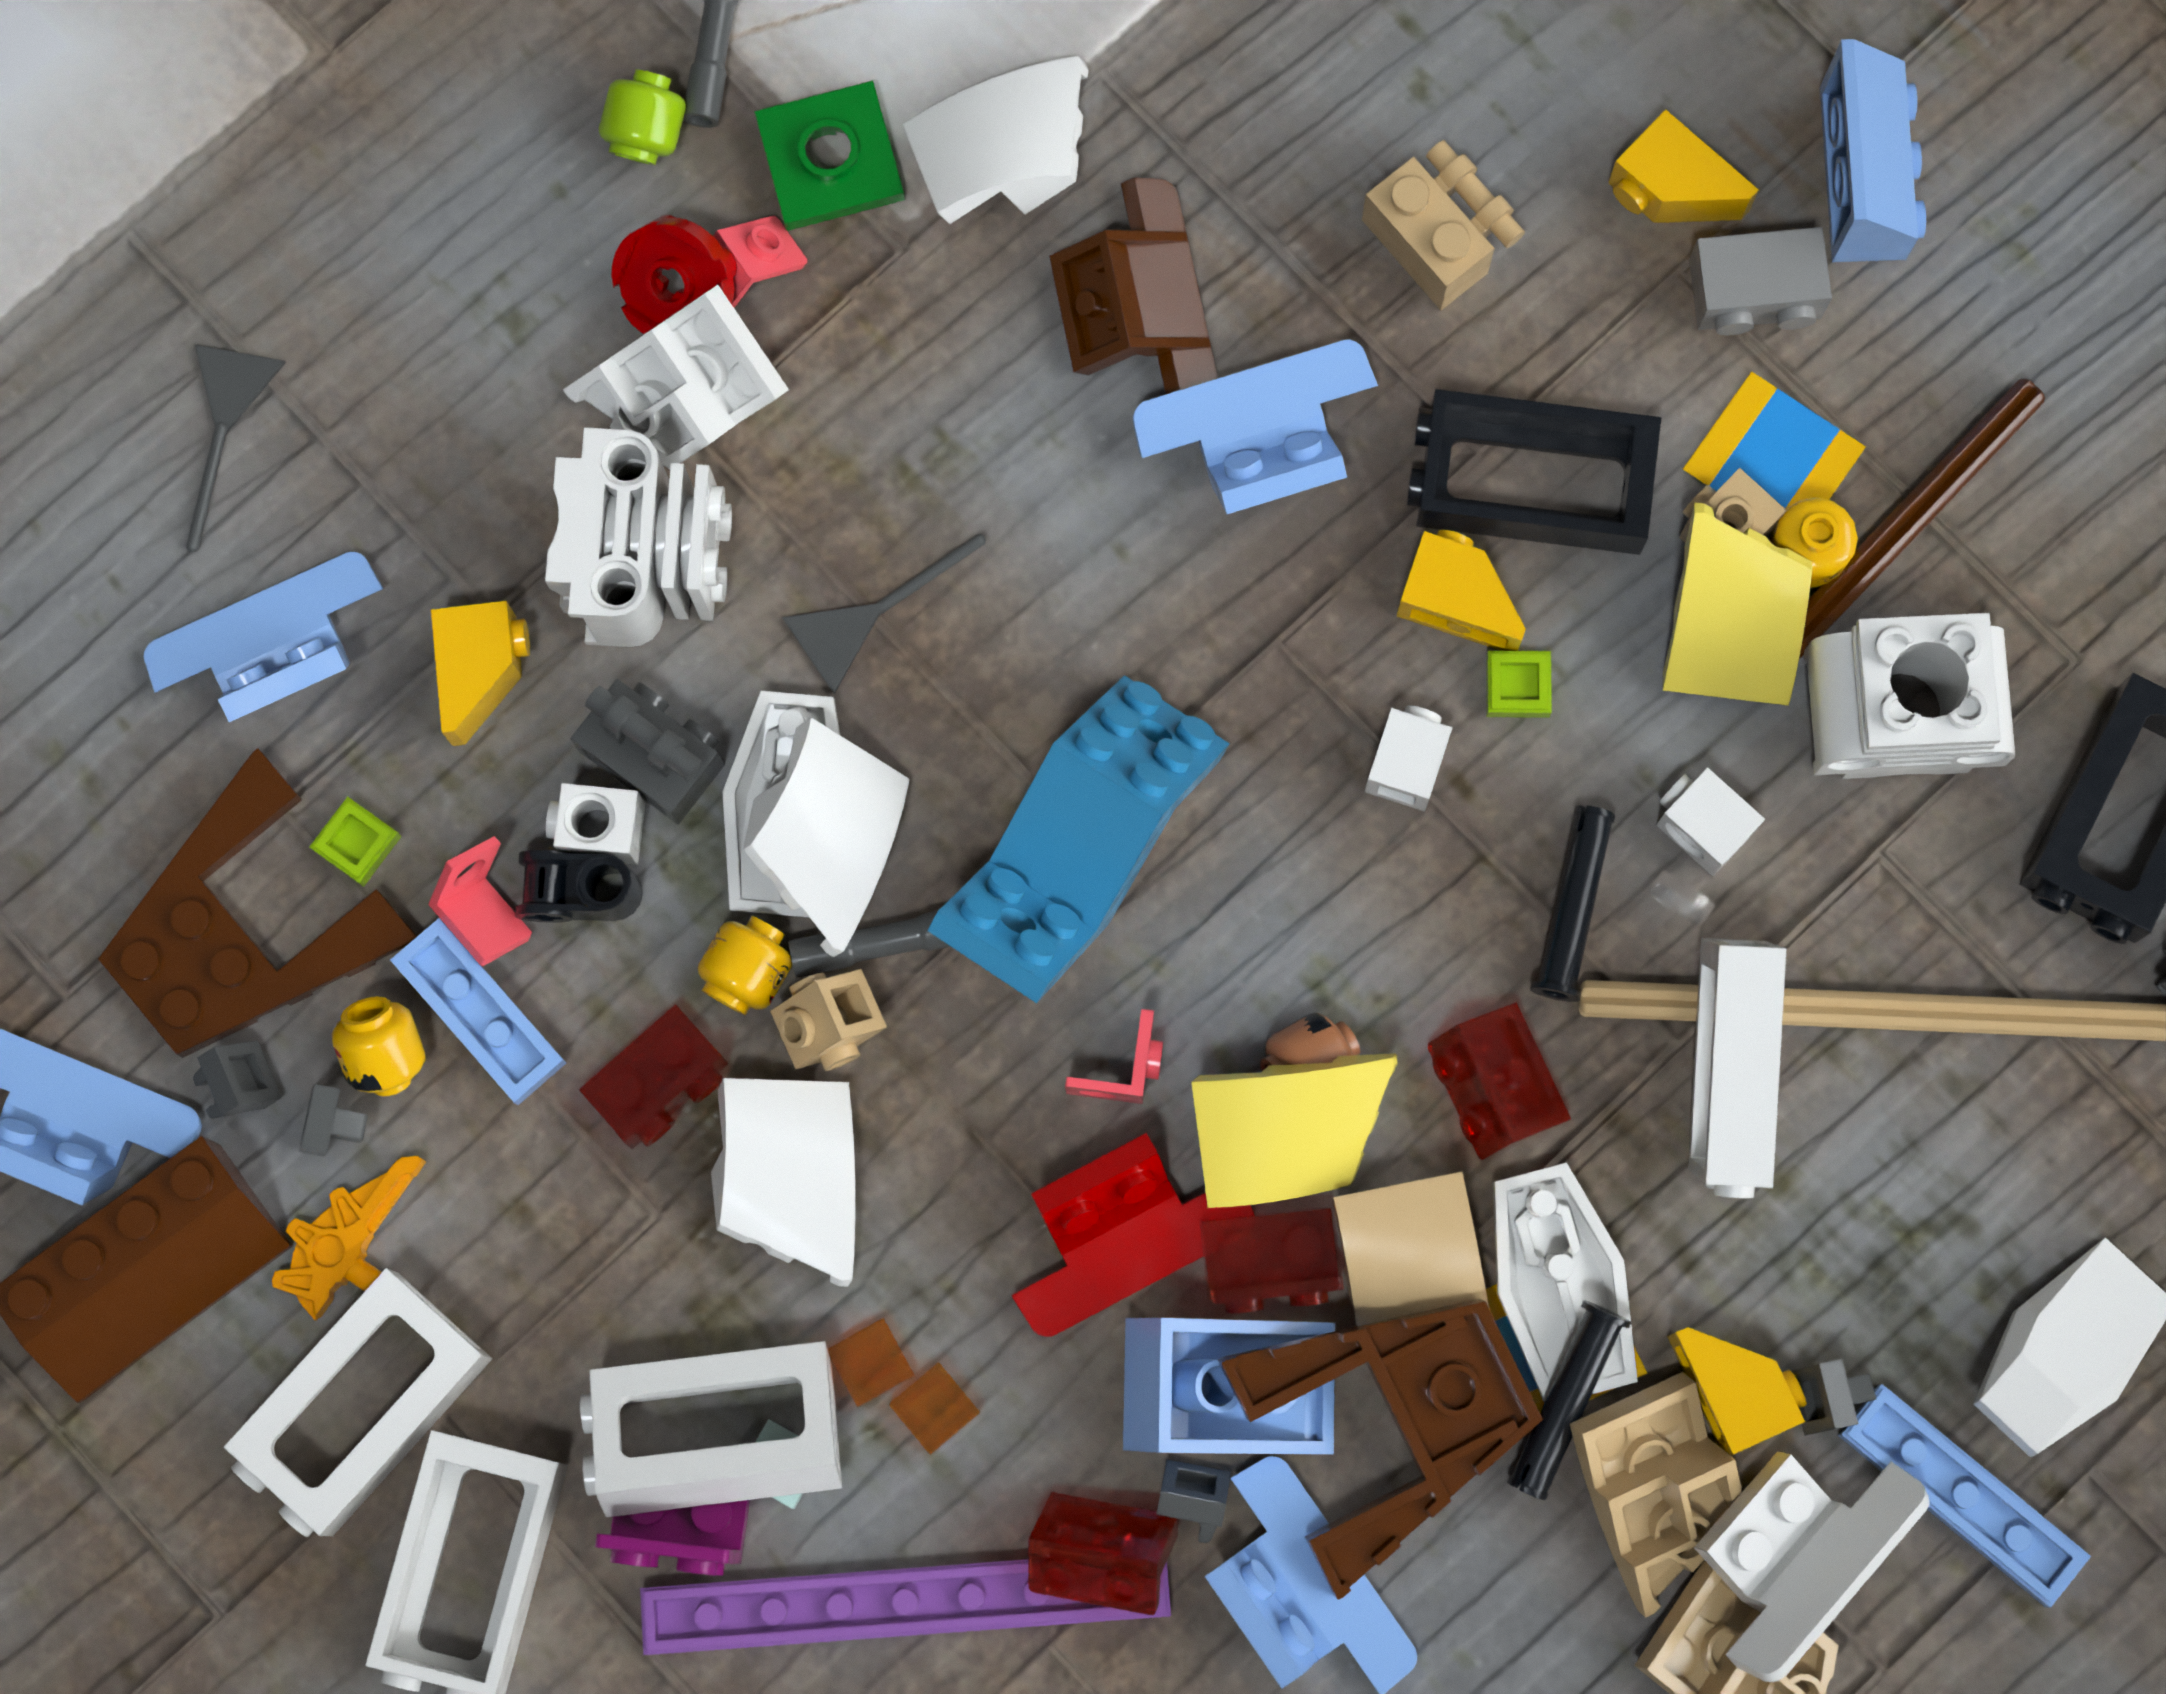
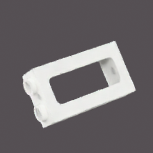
M1701 938L1688 1170L1704 1182L1705 1187L1714 1189V1195L1753 1198L1755 1187L1773 1188L1786 948L1767 941Z
M386 1268L224 1446L237 1459L231 1469L244 1483L256 1492L261 1493L267 1487L284 1503L283 1507L278 1511L279 1514L303 1536L309 1537L313 1531L319 1536H334L493 1358L403 1276ZM391 1316L401 1317L432 1345L435 1353L433 1361L320 1486L315 1488L307 1486L276 1457L274 1453L275 1442L386 1319Z
M825 1341L590 1370L591 1393L580 1396V1413L584 1433H593L594 1455L583 1457V1477L587 1496H597L606 1517L842 1489L833 1369ZM799 1383L802 1386L805 1429L798 1437L634 1458L627 1457L622 1453L620 1410L624 1404Z
M431 1430L365 1665L383 1671L381 1683L416 1692L420 1691L422 1681L447 1687L446 1694H506L567 1470V1464ZM476 1469L519 1480L524 1486V1497L481 1653L473 1660H466L426 1649L420 1641V1634L464 1476L470 1470Z

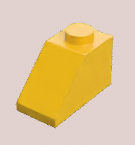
M1666 109L1615 161L1608 182L1613 187V193L1622 206L1634 214L1642 212L1654 223L1742 220L1749 213L1759 191L1758 188Z
M1439 530L1437 535L1424 531L1396 617L1500 651H1518L1526 628L1486 552L1473 547V540L1463 534L1450 530Z
M507 601L431 609L441 732L452 746L466 745L521 679L520 657L530 656V639L526 620L517 619Z
M1689 1327L1667 1336L1684 1374L1696 1382L1702 1412L1718 1446L1729 1455H1734L1805 1422L1799 1410L1806 1406V1399L1801 1386L1791 1370L1788 1369L1781 1372L1776 1360Z

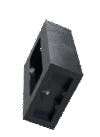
M1435 389L1431 409L1419 408L1414 445L1426 447L1423 469L1412 468L1407 505L1418 507L1416 527L1640 555L1649 535L1662 417ZM1468 442L1616 461L1621 464L1624 470L1620 512L1613 517H1604L1455 498L1447 490L1451 449L1456 443Z
M2132 673L2116 688L2019 885L2034 892L2032 899L2037 904L2059 914H2067L2070 910L2092 921L2090 928L2093 932L2119 944H2125L2127 940L2136 943L2149 935L2166 903V824L2133 890H2121L2084 871L2078 863V857L2142 727L2166 738V689L2135 673Z

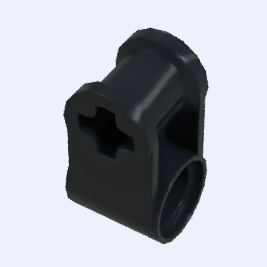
M527 850L519 852V864L525 867L523 903L516 906L515 917L518 919L545 923H561L572 920L618 921L634 914L641 903L643 891L639 878L616 856L609 854H572L554 850ZM614 873L622 875L623 886L619 895L611 901H597L595 889L600 879Z

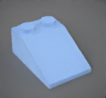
M1125 1318L1123 1450L1156 1453L1334 1455L1335 1379L1249 1422L1234 1395L1218 1359L1228 1355L1334 1332L1335 1323Z

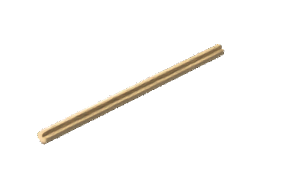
M1586 980L1582 982L1579 988L1581 998L1578 1001L1580 1014L1584 1017L1697 1021L1698 985ZM1784 988L1782 1025L2166 1041V1004Z

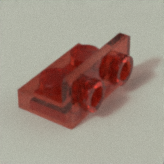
M1517 1002L1457 1024L1428 1043L1434 1072L1440 1082L1445 1085L1460 1117L1461 1130L1465 1138L1473 1145L1479 1159L1489 1158L1509 1146L1549 1131L1571 1120Z
M675 1004L585 1083L579 1091L628 1147L633 1149L640 1142L649 1147L661 1139L674 1126L676 1121L671 1115L685 1102L691 1099L695 1104H698L720 1086L724 1077L719 1072L728 1065V1062Z
M1329 1207L1200 1221L1207 1298L1214 1304L1224 1303L1225 1313L1234 1314L1260 1311L1264 1309L1263 1299L1289 1296L1290 1306L1323 1304L1329 1302L1328 1291L1344 1289L1343 1276L1338 1274L1332 1212Z
M1051 1492L1028 1540V1588L1034 1593L1154 1615L1160 1603V1576L1178 1537V1519L1157 1515V1511Z

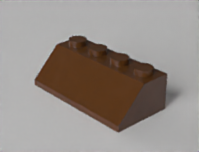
M200 1136L0 1282V1316L20 1345L77 1403H81L292 1248V1245L221 1145Z

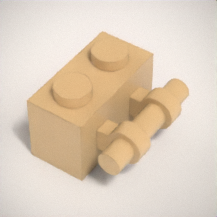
M1445 140L1437 143L1426 155V158L1440 173L1436 178L1433 179L1413 156L1366 193L1362 221L1440 310H1443L1488 274L1495 248L1486 239L1487 236L1493 233L1507 249L1517 243L1525 234L1522 227L1511 216L1514 211L1511 205L1502 195L1494 197L1475 175L1478 169L1466 154L1458 156ZM1455 192L1476 213L1471 220L1450 198Z

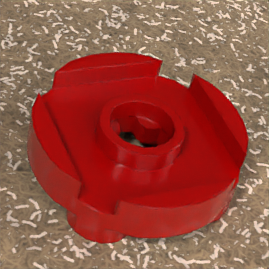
M662 215L628 234L615 252L611 268L613 288L619 285L621 296L626 303L621 309L627 320L642 334H646L717 285H719L731 305L733 303L735 290L733 278L737 273L736 260L728 249L721 247L713 235L692 221L676 218L671 215ZM662 269L668 271L675 269L683 279L684 289L681 288L675 294L671 293L667 289L669 280L662 274Z

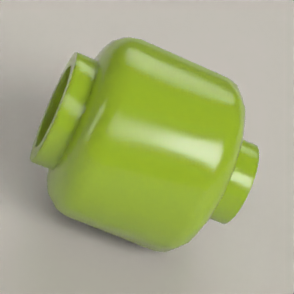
M635 69L633 80L617 79L611 83L599 124L601 138L610 143L608 153L628 160L656 165L658 157H666L674 152L686 110V103L680 95L669 90L670 78L653 72Z

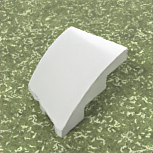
M1079 56L1055 59L991 78L933 105L902 124L937 213L949 224L958 220L1000 191L1024 214H1027L1076 182L1079 160L1076 144L1081 135L1083 114L1078 108L1081 79L1088 78L1086 63Z
M719 285L563 389L567 397L575 403L586 400L613 420L610 428L639 432L650 439L657 450L662 464L669 470L671 463L683 462L789 390Z
M811 717L795 729L785 779L754 798L743 850L761 873L767 875L773 881L778 894L791 910L802 908L826 937L820 946L827 954L835 957L844 952L877 886L896 835L910 779Z
M723 1078L717 1090L723 1149L711 1171L716 1230L743 1243L758 1244L769 1255L787 1263L793 1259L803 1262L829 1274L830 1283L848 1287L853 1279L855 1246V1159L849 1082Z

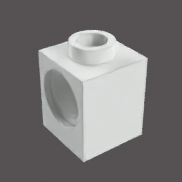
M1406 706L1404 712L1391 708L1364 792L1425 812L1453 727L1440 724L1442 717L1425 708Z
M1707 767L1695 781L1684 774L1659 802L1667 811L1656 826L1710 875L1714 876L1764 822L1765 818Z
M562 783L559 801L551 800L548 806L546 837L554 839L553 846L557 851L572 854H609L618 857L625 864L638 865L646 803L640 793L635 790ZM593 810H602L609 813V824L602 834L592 838L579 835L578 826L585 814Z

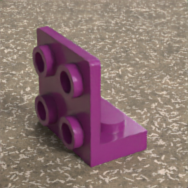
M750 1500L613 1516L611 1533H597L595 1547L611 1549L610 1563L658 1568L659 1556L662 1555L678 1557L676 1571L723 1576L725 1563L741 1564Z

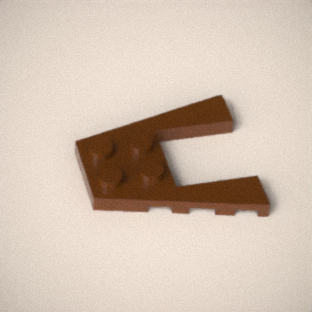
M258 748L252 752L98 958L176 1055L182 1058L258 1022L256 1019L287 1004L291 1006L312 996V992L344 976L351 977L376 965L375 961L404 948L417 937L384 896L376 889L281 969L277 970L204 882V880L302 801L300 796Z
M1475 1299L1241 1352L1218 1359L1234 1395L1249 1422L1365 1363L1369 1368L1421 1476L1305 1536L1337 1600L1345 1597L1351 1591L1350 1587L1375 1564L1379 1566L1400 1548V1542L1429 1516L1433 1518L1451 1502L1450 1498L1476 1474L1480 1476L1543 1420L1486 1302L1482 1299Z

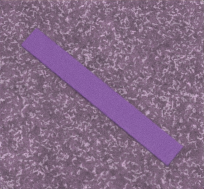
M1166 1549L640 1588L643 1655L1171 1616Z

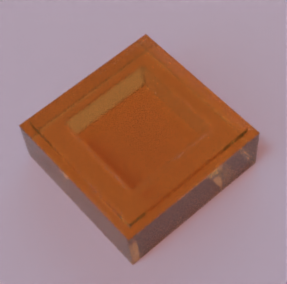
M884 1318L827 1349L831 1360L858 1408L915 1377L911 1366Z
M939 1362L888 1404L930 1455H933L981 1414Z

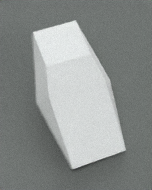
M760 691L723 789L730 911L809 918L802 908L790 909L778 894L773 881L767 875L761 873L744 852L743 847L754 798L786 777L796 727L812 717L840 735L834 697Z
M1567 1163L1493 1182L1497 1295L1544 1402L1586 1310L1581 1307L1583 1300L1602 1306L1631 1321L1624 1259ZM1631 1325L1629 1328H1621L1592 1394L1638 1382Z
M2105 1237L2013 1311L1973 1404L2030 1458L2035 1456L2117 1401L2166 1321V1293Z

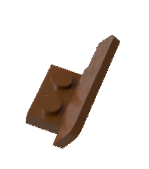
M1134 177L1121 183L1130 230H1104L1049 256L1073 372L1091 375L1138 354L1147 357H1158L1165 394L1218 379L1178 192L1170 182L1164 179Z

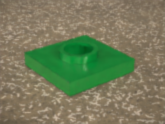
M873 80L754 111L787 231L905 200ZM836 131L844 133L850 141L851 151L848 159L842 165L834 169H822L809 161L806 155V145L811 138L814 141L822 136L836 135Z

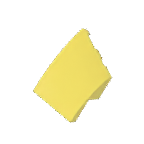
M1695 502L1684 546V567L1674 606L1673 631L1663 670L1662 691L1789 706L1806 622L1812 577V561L1788 548L1774 546L1766 536L1751 528H1748L1744 533L1716 519L1712 507L1704 503Z
M1397 1054L1338 1056L1332 1063L1271 1065L1260 1073L1199 1075L1191 1084L1208 1208L1276 1202L1351 1185L1355 1180L1362 1161L1366 1141L1372 1133L1379 1115L1378 1109L1387 1084L1397 1066Z

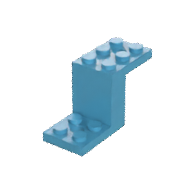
M1124 675L1053 743L990 860L937 912L927 931L1035 1003H1038L1109 925L1174 810L1219 763L1230 743L1217 736L1212 727L1202 719L1186 716L1163 701L1160 694L1153 687L1142 682L1133 681Z

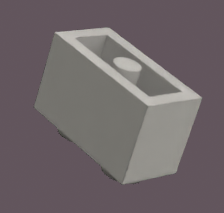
M1822 227L1699 238L1689 258L1698 330L1716 329V333L1719 335H1737L1752 330L1754 325L1778 323V327L1781 329H1800L1814 324L1816 319H1821L1832 299Z

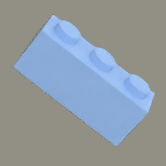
M1843 39L1840 41L1820 85L1832 262L1906 260L1918 238H1923L1926 231L1924 201H1915L1914 179H1919L1921 174V146L1919 142H1911L1909 122L1915 120L1917 113L1916 86L1914 83H1906L1905 61L1855 39Z

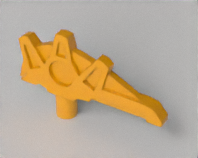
M419 1156L401 1157L390 1167L387 1173L373 1179L351 1193L344 1187L333 1190L329 1194L331 1207L311 1224L294 1218L286 1229L287 1234L297 1243L293 1251L291 1267L288 1270L274 1272L272 1287L296 1295L302 1307L315 1321L323 1316L334 1300V1293L342 1285H347L350 1281L365 1292L382 1273L365 1260L367 1257L366 1250L374 1238V1233L413 1178L421 1171L426 1161Z

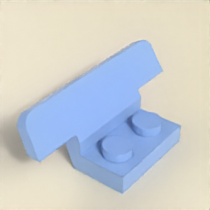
M1342 340L1140 403L1135 409L1132 418L1138 451L1141 457L1145 458L1198 441L1211 486L1226 514H1230L1347 478L1342 454L1327 432L1320 404L1378 385L1363 347L1353 340Z
M347 552L150 642L144 651V661L154 693L211 668L223 692L218 701L228 722H231L347 669L350 661L329 613L383 589V586L362 554Z
M0 1029V1088L10 1092L0 1115V1172L77 1204L84 1205L113 1187L132 1143L172 1158L199 1138L202 1123L193 1108Z
M1269 1456L1231 1477L1230 1479L1267 1532L1207 1574L1205 1578L1281 1689L1302 1676L1319 1659L1344 1643L1377 1692L1385 1694L1414 1669L1417 1662L1416 1649L1365 1575L1350 1587L1351 1591L1345 1597L1339 1600L1335 1598L1305 1539L1306 1535L1329 1523L1289 1465L1279 1457Z

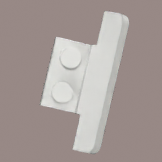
M1777 1451L1694 1547L1742 1602L1761 1612L1725 1654L1737 1668L1765 1682H1775L1783 1679L1926 1512L1929 1506V1496L1924 1485L1890 1461L1850 1508L1843 1503L1832 1501L1791 1454Z

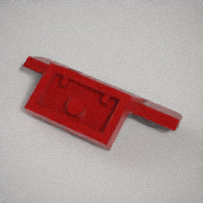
M1145 1133L1031 1193L1038 1211L1067 1266L1011 1296L1036 1334L1043 1337L1055 1336L1247 1234L1254 1224V1212L1251 1205L1208 1208L1206 1192L1182 1205L1167 1178L1157 1150L1148 1134Z

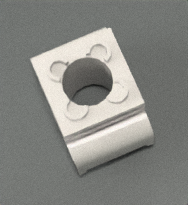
M584 428L582 457H556L553 490L558 503V525L554 539L548 548L545 582L550 590L560 595L559 605L563 612L568 613L570 617L584 619L586 622V645L633 647L649 642L661 629L664 618L665 597L676 619H689L691 598L700 619L713 621L715 602H725L727 591V567H718L719 542L730 540L732 528L731 504H725L724 486H717L709 465L696 464L695 488L692 486L684 464L671 463L669 479L657 450L651 440L642 433L621 429ZM632 597L628 602L617 605L619 601Z
M1990 613L1858 619L1856 625L1851 628L1852 632H1840L1817 637L1804 650V661L1808 668L1815 761L1813 762L1814 775L1841 774V779L1904 774L1968 773L1972 768L2006 766L2015 757L2004 629L1991 626ZM1896 674L1911 675L1927 683L1937 696L1940 716L1935 718L1922 717L1920 714L1912 713L1905 709L1897 700V695L1893 693L1890 682L1891 676Z

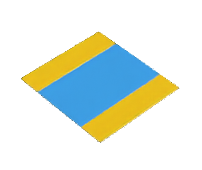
M1751 371L1682 470L1705 485H1710L1717 491L1741 468L1781 506L1787 509L1800 500L1811 498L1830 500L1866 446Z

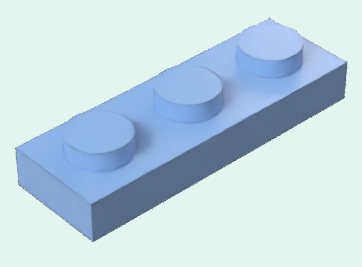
M440 918L390 959L516 1105L522 1103L566 1064L565 1060L489 973L479 965Z

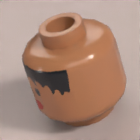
M1312 1013L1303 1016L1268 1038L1265 1047L1266 1057L1261 1059L1260 1062L1261 1070L1263 1071L1271 1065L1332 1063L1338 1056L1360 1055V1046L1354 1033L1344 1022L1339 1021L1334 1024L1328 1017L1320 1013Z

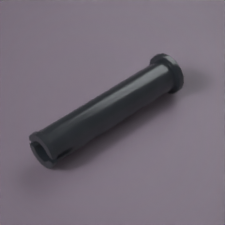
M1582 805L1575 806V817L1539 980L1531 982L1530 991L1537 995L1566 1002H1578L1581 998V992L1576 990L1610 831L1615 820L1613 812L1588 805L1586 808Z
M1583 1300L1581 1307L1586 1310L1540 1411L1543 1420L1532 1429L1512 1476H1509L1507 1483L1515 1488L1520 1486V1491L1541 1500L1547 1499L1548 1490L1573 1437L1570 1423L1581 1419L1621 1328H1629L1631 1325V1321L1621 1315L1586 1300Z

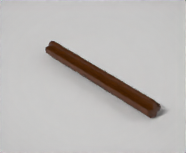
M2019 379L1855 550L1854 556L1842 573L1827 584L1822 585L1809 598L1799 659L1804 655V650L1813 639L1822 636L2041 407L2045 401V395L2042 390L2028 379Z

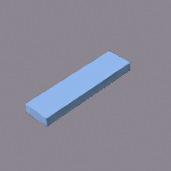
M1883 1384L1877 1385L1874 1389L1876 1400L1864 1402L1856 1412L1858 1424L1844 1427L1838 1436L1881 1472L1892 1461L1924 1485L1929 1496V1506L1927 1509L2045 1608H2051L2091 1556Z

